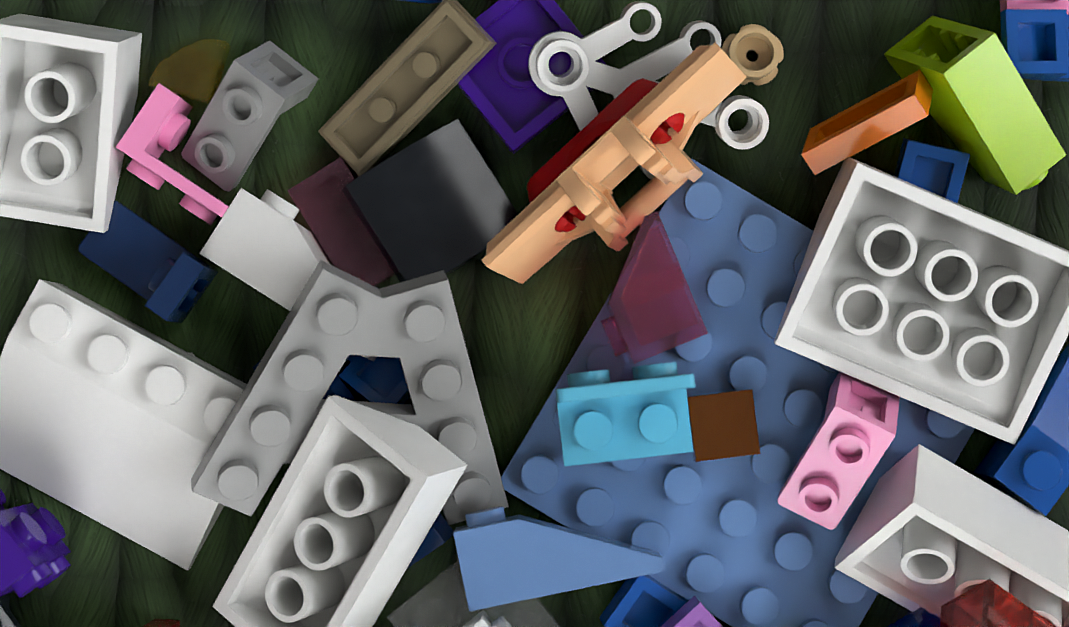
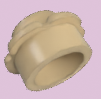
M756 24L742 26L737 34H730L722 45V50L747 77L740 85L753 82L756 86H762L769 83L777 75V65L782 62L784 56L780 40L765 27ZM750 50L755 51L758 55V59L754 62L749 61L746 57V53Z

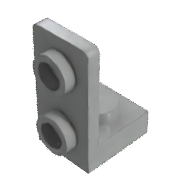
M271 41L238 57L231 64L182 150L183 159L224 191H231L239 184L279 115L308 98L319 78Z

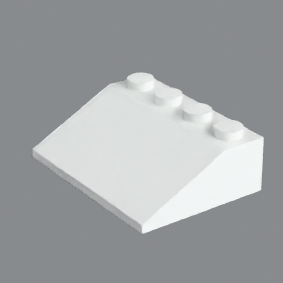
M849 157L844 160L819 215L774 343L1015 445L1069 335V250Z
M39 279L8 335L0 356V469L176 565L189 570L224 507L223 504L192 492L191 478L247 384L68 287Z

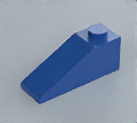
M1069 344L1055 361L1015 445L998 438L973 472L992 487L1044 516H1047L1069 486Z

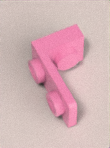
M158 83L116 148L133 158L126 168L128 171L157 190L161 188L166 180L185 193L179 203L182 207L212 225L218 215L220 217L224 216L229 206L158 159L165 149L170 152L183 140L191 124V120L187 118V115L193 108L180 96Z
M839 372L830 386L825 418L781 488L778 496L779 505L827 529H835L896 436L900 397Z

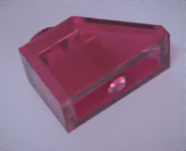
M657 211L646 215L641 221L606 305L611 317L601 321L614 356L617 357L626 353L630 364L638 363L708 334Z

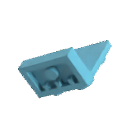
M676 362L632 367L633 380L610 382L609 370L567 374L568 387L555 389L564 467L694 452L686 388H695L694 374L678 375Z

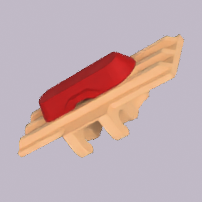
M715 42L712 45H699L660 83L644 78L634 81L530 178L527 183L530 204L487 243L486 256L481 259L482 262L491 270L523 284L572 240L596 231L608 247L620 251L628 244L625 237L688 179L695 183L703 175V172L683 149L694 128L747 78L746 75ZM640 165L654 175L636 194L618 208L612 196V190L636 167Z

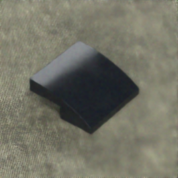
M458 119L381 162L345 185L342 189L400 283L444 270L446 276L458 270L467 261L486 251L487 243L518 215Z

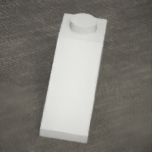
M241 188L199 253L289 311H291L320 260L330 264L313 234L294 221L300 209L268 189L260 200ZM363 356V357H365V358H367V359H369V360L374 361L377 356Z

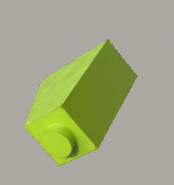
M931 16L884 53L890 65L902 79L921 70L933 89L929 113L957 148L970 154L969 163L985 182L1017 195L1022 190L1029 189L1040 183L1047 176L1048 169L1066 156L996 33Z

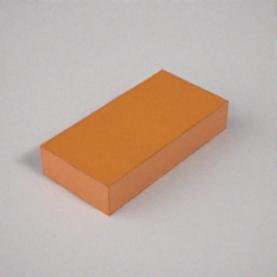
M921 70L910 74L810 128L801 156L814 175L920 121L929 114L933 95L932 87Z

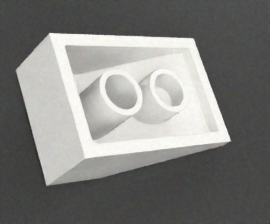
M16 14L0 19V216L105 233L108 230L125 154L117 149L116 146L132 122L138 93L142 33L25 14Z

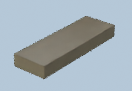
M443 0L318 130L319 134L361 176L377 166L497 43L457 0Z

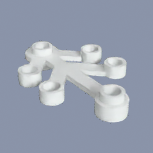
M634 1L623 9L619 19L582 38L565 31H556L544 35L531 49L528 68L533 82L540 90L552 96L563 97L581 131L598 115L587 87L612 94L615 99L638 79L644 78L660 83L655 80L672 72L693 52L690 46V38L695 31L706 29L711 37L710 45L716 42L719 47H721V35L714 25L696 20L688 23L683 28L680 38L621 69L596 62V60L632 39L640 42L648 41L654 38L660 31L662 20L657 8L644 1ZM646 9L651 15L650 27L642 33L633 32L630 27L632 14L637 10ZM557 52H566L571 57L569 70L561 75L551 73L548 66L551 56ZM742 95L727 98L700 122L715 127L717 135L729 146L736 149L755 147L765 138L769 128V118L764 107L750 97ZM738 109H744L748 114L746 126L739 131H731L728 126L729 116ZM640 166L642 172L649 179H652L654 177V175H652L650 172H648L646 169Z

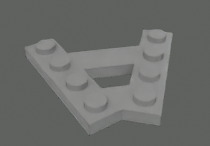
M320 260L191 478L192 492L252 516L283 464H291L326 401V399L322 398L348 355L399 358L412 405L353 402L421 427L467 464L465 471L442 508L446 522L452 525L465 521V514L500 506L504 508L509 507L449 281L444 270L378 289Z

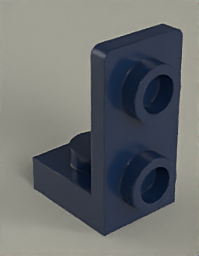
M118 201L113 203L108 230L105 233L89 231L79 245V252L145 298L147 300L145 306L166 321L182 323L218 273L214 268Z

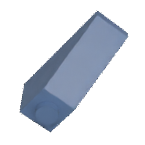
M503 506L465 514L467 525L456 527L453 532L469 611L665 571L663 557L657 551L523 515L505 517Z

